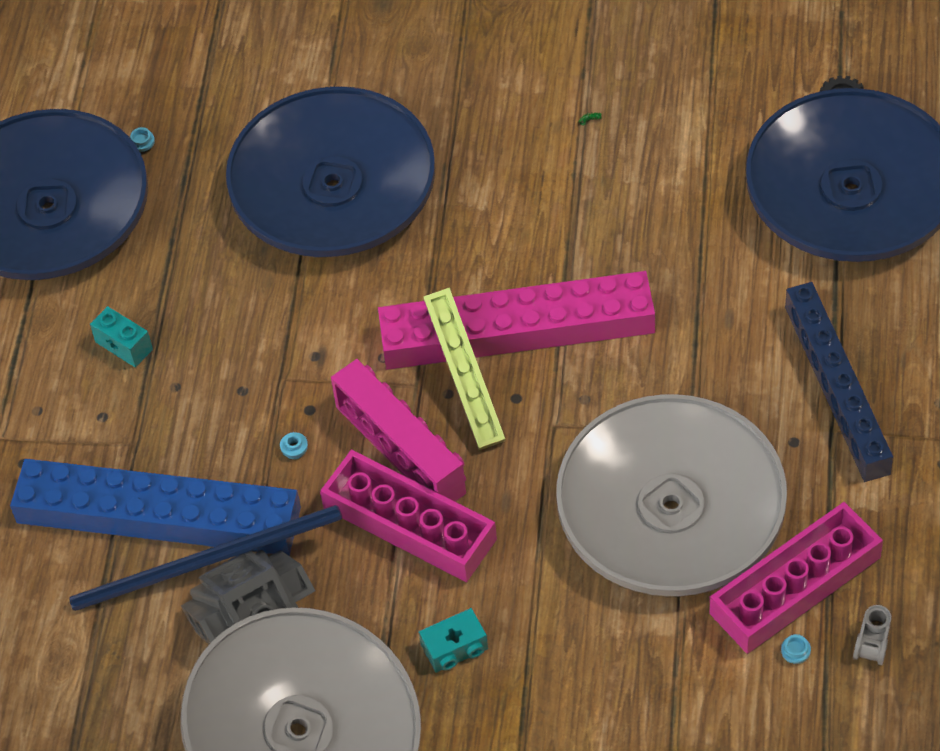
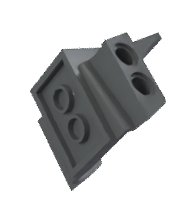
M260 550L255 554L249 551L237 555L199 576L201 584L195 586L190 591L193 599L181 605V608L196 634L210 644L223 631L247 617L275 609L298 608L296 602L315 592V589L302 565L281 550L269 557L264 550Z

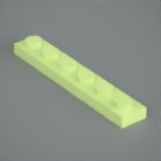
M450 288L423 296L478 449L482 450L505 442L503 431Z

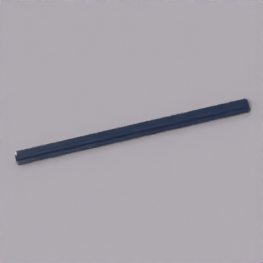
M335 505L73 595L69 598L71 607L74 611L339 521L342 519L340 508Z

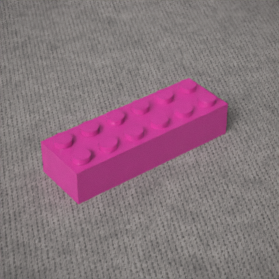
M355 359L331 376L336 408L403 476L455 502L466 494V477L463 469L465 464L462 458L456 452L452 453L446 448L444 440L437 434L434 436L429 431L426 422L421 417L416 418L411 413L408 404L402 399L398 400L390 386L385 382L381 383L376 378L370 366H364L358 359Z
M352 449L320 490L324 509L335 505L338 506L342 519L466 583L497 540L494 521Z
M843 502L710 596L709 614L748 654L881 558L883 540Z

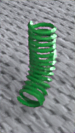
M591 112L588 115L587 113L582 116L583 118H580L579 123L585 125L588 120H594V118L595 120H601L602 114L600 112L599 114L598 112Z

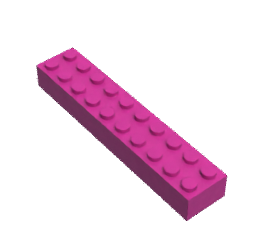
M646 271L453 297L475 358L655 333V311ZM424 301L378 307L386 370L446 362Z

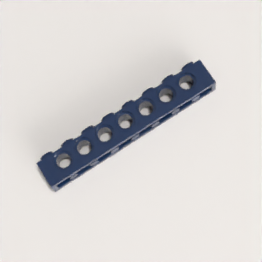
M813 282L787 288L785 309L863 481L868 482L891 475L893 455Z

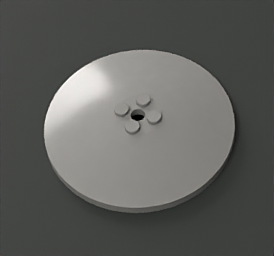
M688 395L647 396L625 402L604 412L589 423L574 439L562 460L557 479L558 515L562 529L575 552L586 564L606 579L622 587L650 595H694L727 585L761 561L769 552L782 528L786 511L787 485L784 469L778 454L767 437L752 422L733 409L708 399ZM667 501H675L679 506L675 509H667L664 507V504Z
M281 608L261 612L247 617L223 631L209 644L195 663L186 684L181 706L180 726L185 751H418L420 743L421 718L418 699L408 673L391 649L377 636L356 622L334 613L311 608ZM299 723L305 727L306 733L297 736L291 732L290 726Z

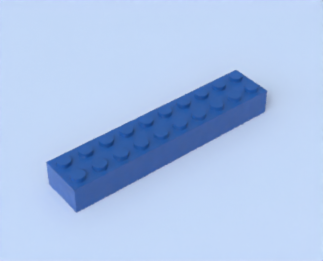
M24 459L10 504L18 524L212 547L297 519L301 510L298 491L294 489ZM294 536L252 551L264 550L266 553L274 554L281 550L290 556Z

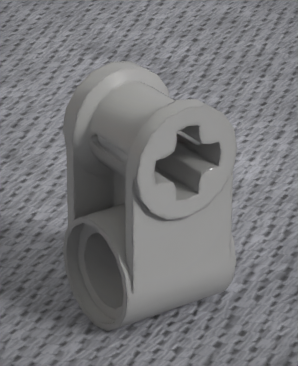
M873 605L866 610L861 631L857 637L853 659L858 660L861 657L877 661L878 665H883L891 624V614L886 607ZM880 621L883 625L875 626L871 622Z

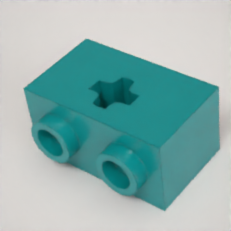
M108 306L90 323L95 343L135 368L153 350L147 330Z
M472 608L419 631L421 647L435 673L441 670H450L459 662L468 658H476L483 654L485 650H488L487 635Z

